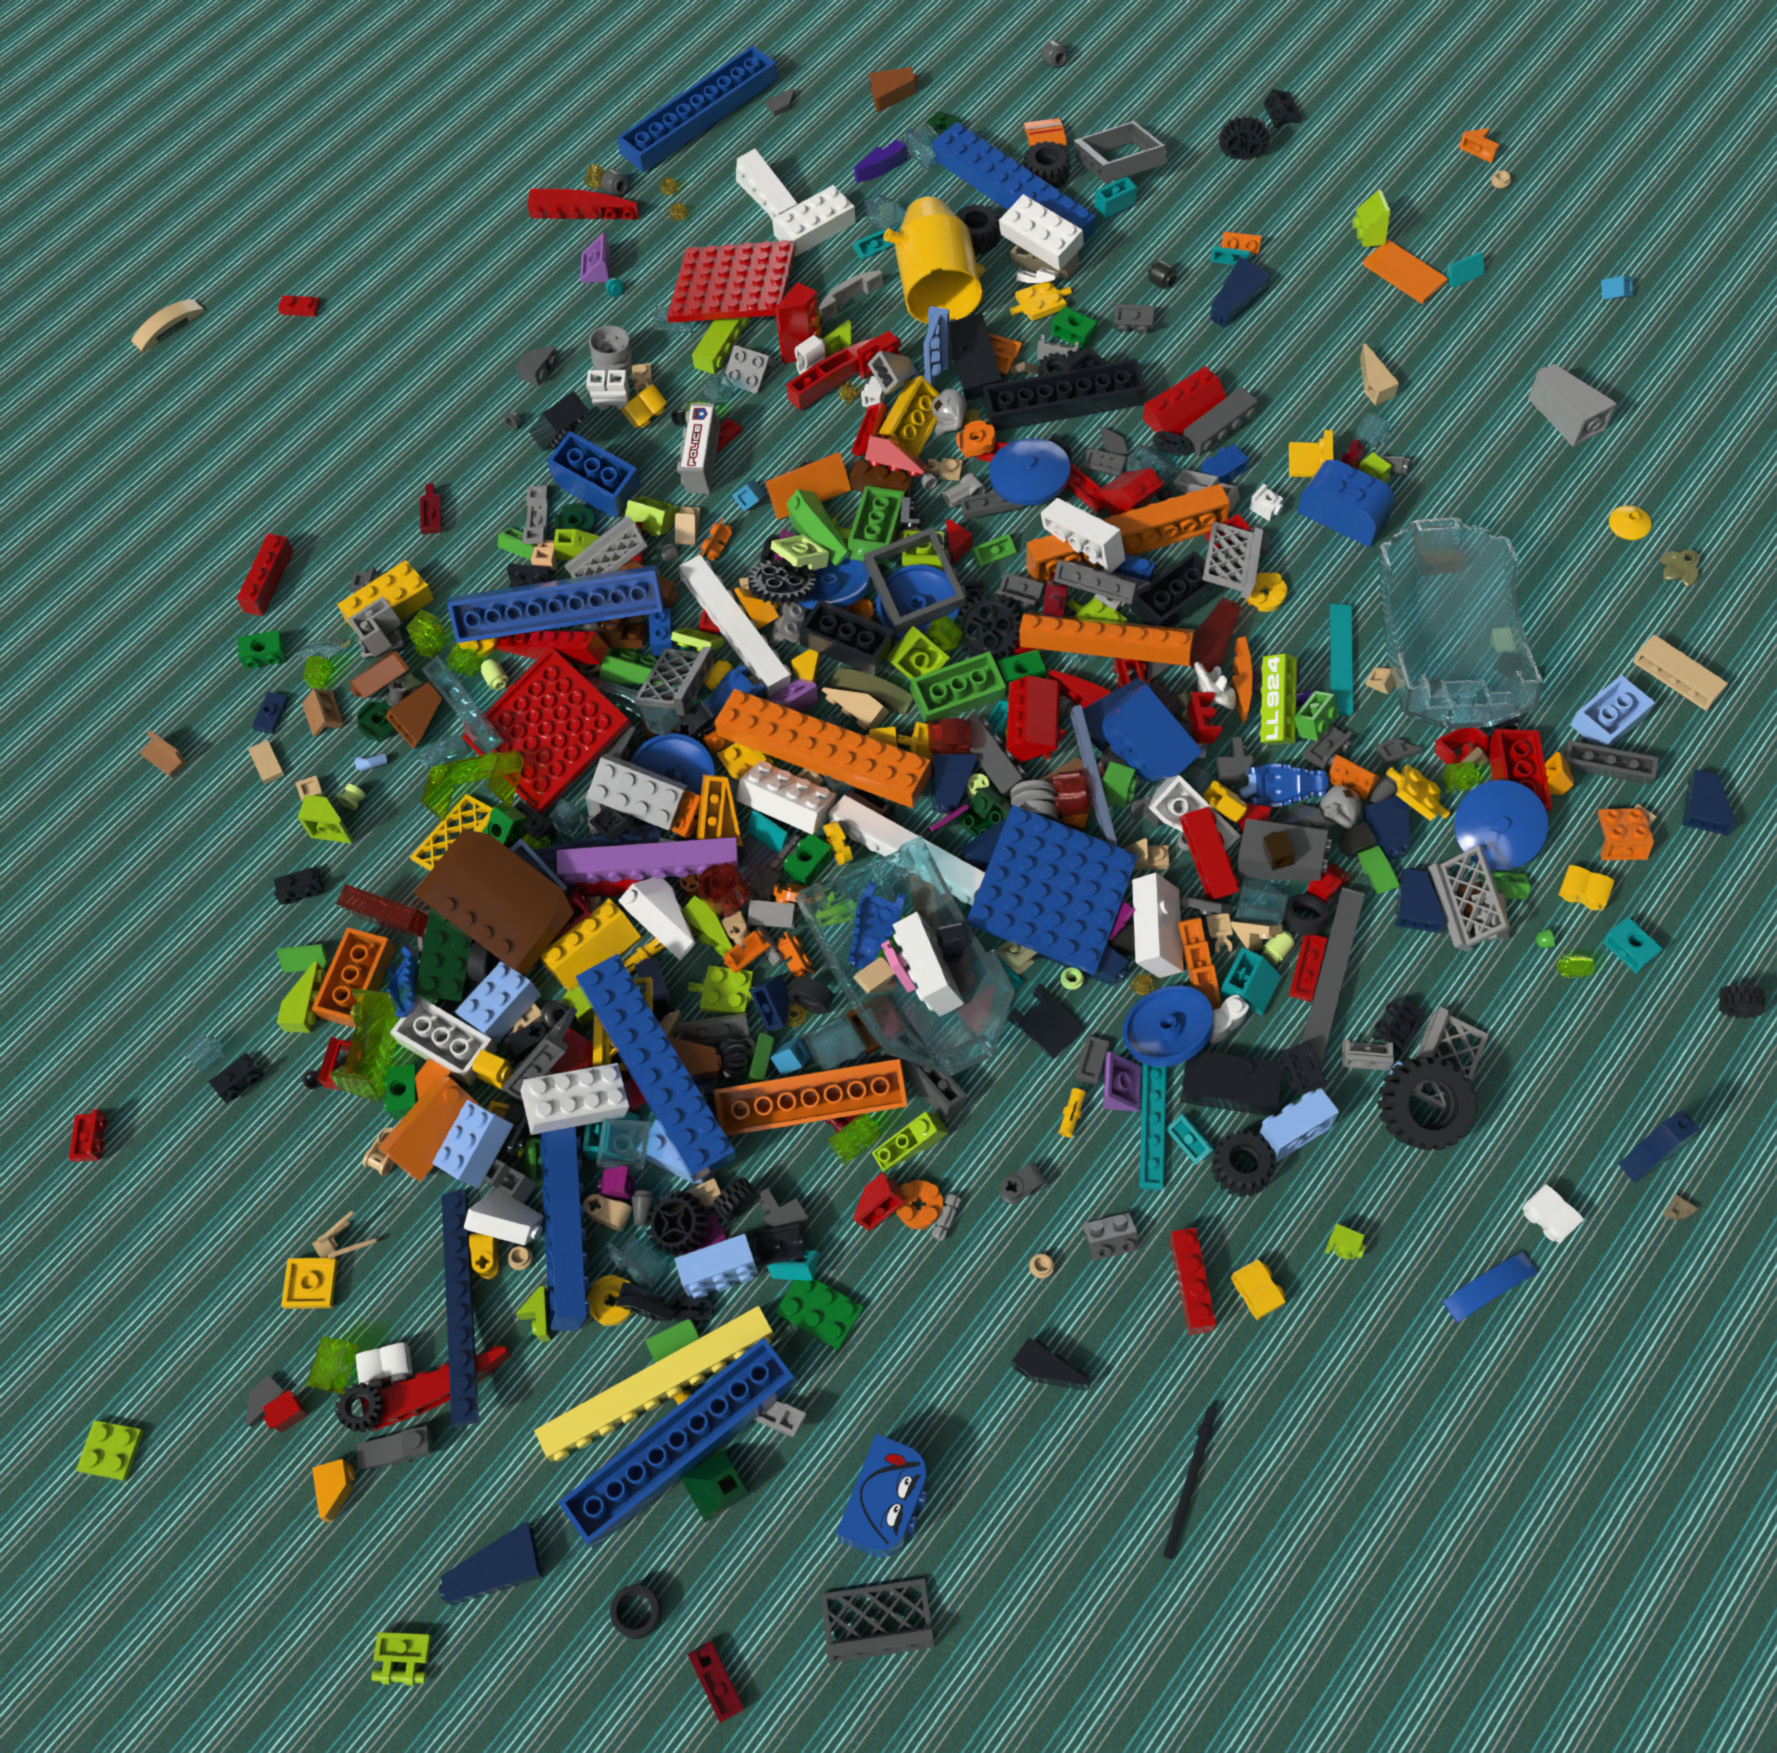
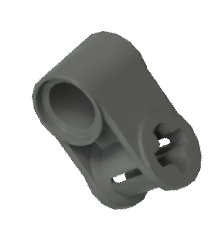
M411 673L390 681V695L387 697V703L392 707L425 683Z
M1034 1162L1029 1163L1003 1180L1000 1191L1001 1199L1007 1204H1015L1029 1195L1042 1190L1047 1185V1181Z

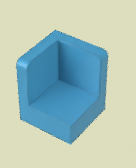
M1619 276L1601 280L1602 299L1633 297V277Z
M753 478L732 496L743 511H746L765 496V493Z
M797 1037L778 1046L770 1056V1060L780 1075L784 1076L802 1068L812 1055L801 1039Z

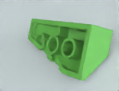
M797 489L786 503L790 522L798 535H806L829 551L828 560L835 566H839L850 553L849 549L816 493Z
M609 647L603 658L599 678L605 679L608 683L644 684L657 662L656 656L653 654L646 656L639 653L640 648ZM668 668L663 669V670L659 671V673L666 672V671H668L669 669H668ZM686 670L684 672L679 673V675H684L689 671ZM673 675L665 680L668 681L676 677ZM658 681V682H655V683H653V684H660V683H662V682H661V681Z

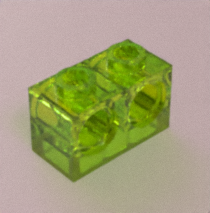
M422 609L406 627L410 634V639L415 645L416 652L421 656H428L434 659L448 642L438 617Z
M868 1113L861 1114L828 1139L830 1150L846 1166L882 1138L881 1130Z

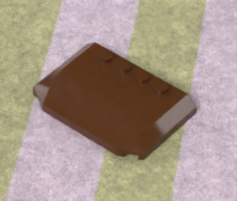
M467 829L462 830L414 892L422 901L523 976H526L574 914L564 890L491 834Z

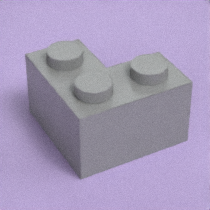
M383 596L348 619L374 658L392 646L385 634L402 624Z

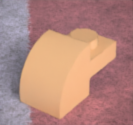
M545 540L544 543H538V546L534 547L531 558L532 566L548 567L549 571L557 570L558 562L554 549V540Z

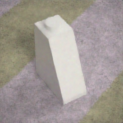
M495 1189L469 1208L464 1228L476 1233L526 1245L532 1239H537L543 1229L541 1224L544 1216L501 1190Z

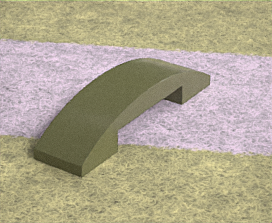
M838 668L829 684V687L833 689L869 694L876 701L886 704L887 709L905 716L914 701L910 693L897 685L862 671Z

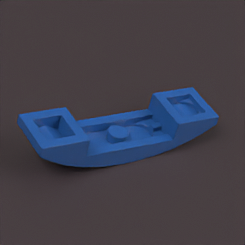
M1521 1252L1479 1276L1449 1296L1442 1303L1456 1323H1459L1511 1288L1536 1275L1538 1271L1524 1252Z

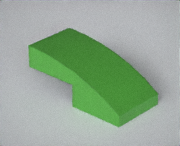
M1379 846L1357 854L1365 875L1368 874L1376 895L1400 886L1386 856Z

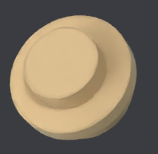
M1503 170L1497 171L1491 179L1492 185L1496 188H1506L1511 182L1510 174Z
M525 1246L513 1248L508 1255L509 1265L519 1271L528 1268L533 1259L531 1251Z
M1037 1254L1031 1259L1029 1268L1035 1277L1044 1279L1052 1274L1054 1263L1048 1255Z

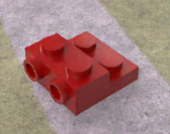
M887 331L857 349L859 376L863 380L874 375L868 363L880 350L901 355L899 347L902 346V343L898 336H894L890 331Z

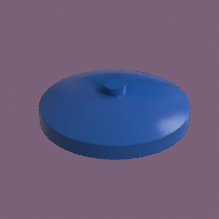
M1040 438L1016 440L1002 447L994 455L989 467L990 482L994 491L1008 502L1018 505L1041 504L1055 498L1065 489L1070 479V461L1065 451L1051 441Z
M848 555L839 566H835L828 560L827 567L813 571L816 579L815 593H811V598L806 597L805 602L798 600V604L813 609L817 602L822 600L836 607L843 608L857 602L868 592L871 585L870 574L865 563L848 559Z
M918 564L902 567L889 575L884 581L900 617L955 595L947 575L943 571L928 565ZM877 595L876 608L879 621L882 626L894 630L879 595ZM960 609L917 625L915 628L930 641L935 642L944 637L953 628ZM910 629L895 633L894 638L900 641Z
M663 734L649 739L638 748L630 761L634 765L688 786V791L701 795L703 774L715 775L714 764L706 748L695 739L682 734Z
M1495 780L1477 786L1464 797L1455 814L1454 833L1463 853L1480 845L1483 847L1490 869L1509 870L1524 865L1540 851L1548 833V817L1543 803L1529 788L1513 781ZM1478 855L1472 856L1470 860L1477 864L1479 861Z
M1187 986L1160 988L1144 996L1131 1008L1124 1021L1123 1039L1131 1055L1139 1062L1154 1067L1173 1066L1192 1058L1205 1047L1215 1028V1013L1206 996L1194 988Z

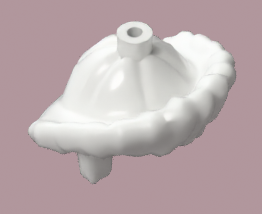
M1195 662L1194 667L1198 676V692L1215 693V697L1209 707L1221 704L1228 709H1234L1236 706L1235 691L1226 685L1227 678L1221 676V668L1216 666L1212 672L1208 673L1201 663Z

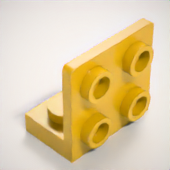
M1324 430L1323 438H1319L1318 443L1289 442L1290 477H1313L1323 462L1333 460V430Z

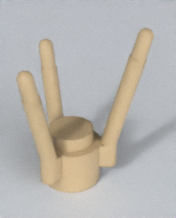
M350 1211L325 1234L317 1238L318 1240L314 1241L312 1245L321 1259L328 1256L332 1260L338 1255L374 1244L378 1240L373 1238L336 1251L334 1250L338 1247L334 1237L351 1224L348 1219L354 1215V1211Z

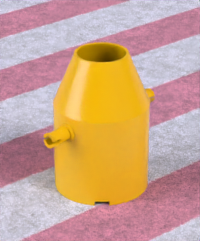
M922 197L915 200L906 211L899 233L889 228L884 233V241L895 244L907 310L913 318L928 324V310L930 306L948 309L950 320L965 318L975 310L981 300L982 289L979 277L982 276L985 269L983 264L976 263L969 229L941 199L937 197Z

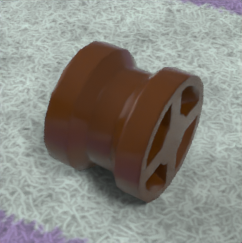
M692 874L680 878V885L685 896L693 898L703 893L704 884L701 875Z

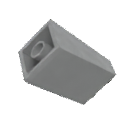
M1556 364L1543 367L1537 372L1528 397L1573 447L1605 431L1616 407V403Z

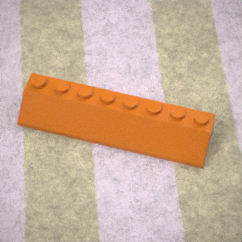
M1027 611L1023 614L1019 633L1020 647L1189 666L1195 630L1065 615L1055 616Z
M902 1058L713 1090L718 1123L726 1136L908 1106Z

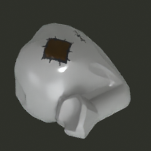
M944 390L934 398L931 404L932 412L938 420L935 427V433L938 436L945 432L956 431L962 426L967 411V401L965 396L957 390Z
M1336 785L1322 797L1320 808L1324 816L1331 822L1350 829L1354 826L1360 814L1361 799L1355 790L1343 785Z

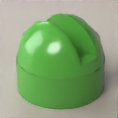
M1551 929L1543 930L1536 935V942L1539 947H1555Z

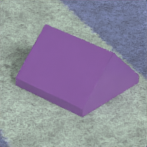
M604 232L582 252L580 281L583 283L607 282L610 279L611 252L607 234Z
M799 678L765 700L801 713L818 702L817 687L815 682Z
M1107 1052L1104 1073L1103 1109L1140 1111L1142 1066L1112 1052Z

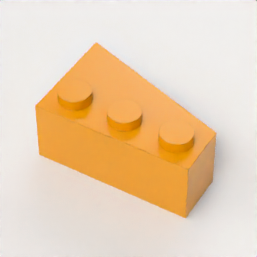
M703 774L696 840L736 837L737 846H743L728 778L725 776Z

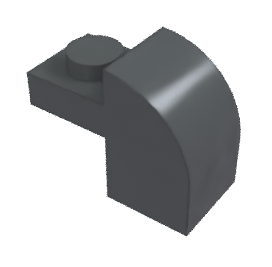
M1241 737L1232 738L1230 747L1231 757H1217L1215 767L1217 782L1225 787L1243 783L1247 779L1249 768L1252 765L1253 755L1247 756L1246 745H1242Z
M768 1188L759 1193L762 1200L759 1202V1205L766 1215L763 1217L767 1228L800 1222L802 1229L810 1225L809 1218L797 1198L779 1208Z

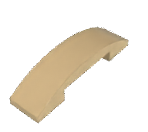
M193 299L171 304L151 316L137 330L131 341L144 353L159 343L156 339L157 336L184 318L190 322L205 311Z

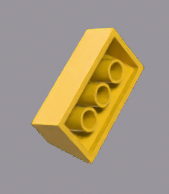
M922 375L907 381L879 433L896 437L918 457L937 422L932 412L931 404L934 398L940 394Z
M607 899L591 915L547 948L540 958L544 967L569 991L578 987L577 975L616 954L619 957L622 956L642 938L625 914L610 899Z

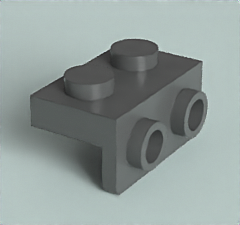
M1116 304L1114 329H1117L1119 332L1137 330L1138 333H1148V331H1152L1154 306Z
M1004 572L1000 588L996 590L995 594L998 597L1001 596L1004 603L1007 600L1010 601V604L1012 601L1020 603L1019 607L1031 610V607H1038L1045 584Z
M1330 725L1320 739L1314 741L1303 752V757L1324 771L1329 765L1332 766L1336 755L1339 756L1342 752L1346 753L1353 744L1351 741L1353 732L1349 730L1344 734Z
M1129 1212L1082 1224L1083 1233L1089 1245L1093 1261L1139 1249L1137 1230Z

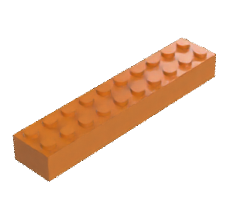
M1221 484L1195 492H1188L1179 497H1172L1159 503H1152L1146 507L1132 509L1126 513L1112 515L1109 518L1103 519V521L1120 529L1124 553L1135 556L1206 534L1211 530L1213 521L1221 524L1227 521L1230 501ZM1053 534L1027 542L1026 568L1031 579L1034 581L1046 583L1050 572H1056L1058 560L1061 559L1069 562L1076 560L1092 564L1096 567L1102 566L1099 563L1094 565L1089 561L1090 557L1082 551L1080 553L1076 552L1069 544V541L1062 542Z
M737 689L732 691L715 720L716 731L719 737L910 808H914L931 776V763L929 759Z

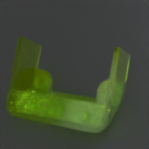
M510 750L436 765L429 771L420 802L441 821H444L455 785L489 778L487 788L507 807H511L524 758L518 751Z
M353 988L352 994L356 1000V1005L352 1006L350 1014L351 1019H354L356 1025L346 1065H341L339 1070L336 1069L335 1072L331 1071L330 1077L340 1090L368 1100L381 1101L385 1092L384 1076H387V1067L392 1065L397 1045L390 1032L401 1018L395 1016L397 1011L396 1005L390 993Z

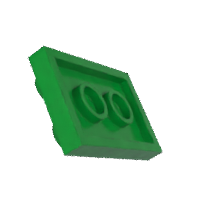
M816 1279L812 1281L794 1280L775 1311V1315L839 1352L864 1307Z

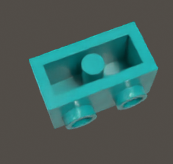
M1126 176L1096 190L1094 208L1106 219L1136 203L1137 186Z

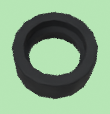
M1297 894L1290 897L1287 901L1283 920L1290 930L1298 934L1316 935L1326 927L1329 908L1322 899L1314 895ZM1295 911H1308L1318 918H1304Z
M474 941L470 948L467 975L470 982L481 983L497 966L498 957L477 941Z
M797 977L788 992V997L793 1003L804 1010L816 1014H826L834 1000V994L828 987L807 977Z
M637 1584L626 1586L612 1600L610 1607L611 1622L615 1629L627 1638L640 1639L647 1637L655 1631L661 1620V1602L657 1595L646 1586ZM631 1596H643L651 1605V1616L642 1627H628L621 1619L622 1605Z

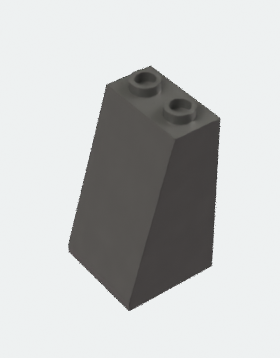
M1246 819L1238 856V879L1320 881L1322 872L1326 873L1328 859H1324L1325 853H1330L1332 840L1327 839L1328 830ZM1286 831L1295 853L1294 865L1272 871L1263 849V837L1272 832Z

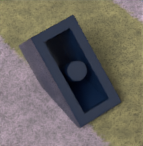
M782 975L766 978L750 988L749 992L767 1031L784 1027L787 1023L790 998L788 997L789 991Z

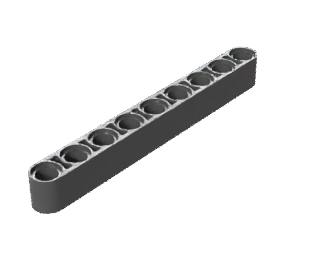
M1343 886L1301 1042L1310 1041L1320 1068L1365 892Z

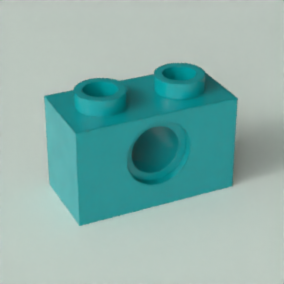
M1626 917L1609 931L1602 941L1636 974L1655 960L1662 951L1659 943L1654 938L1649 937L1642 930L1641 926L1629 917Z

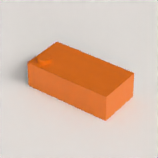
M347 927L312 1010L321 1019L362 1030L396 947L388 938Z
M440 1075L378 1146V1149L410 1177L421 1182L434 1166L432 1162L465 1102L470 1100L478 1105L480 1104L451 1078Z

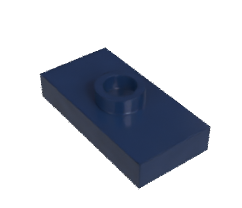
M267 692L252 728L255 731L274 734L289 701L288 696Z

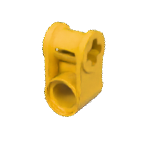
M480 1233L470 1234L469 1244L473 1269L478 1272L481 1278L485 1280L493 1279L499 1272L498 1238Z

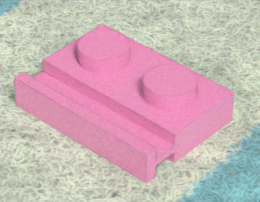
M889 940L881 944L892 970L906 991L909 993L915 990L916 987L908 973L911 968L910 966L906 968L907 964L901 953L898 954Z

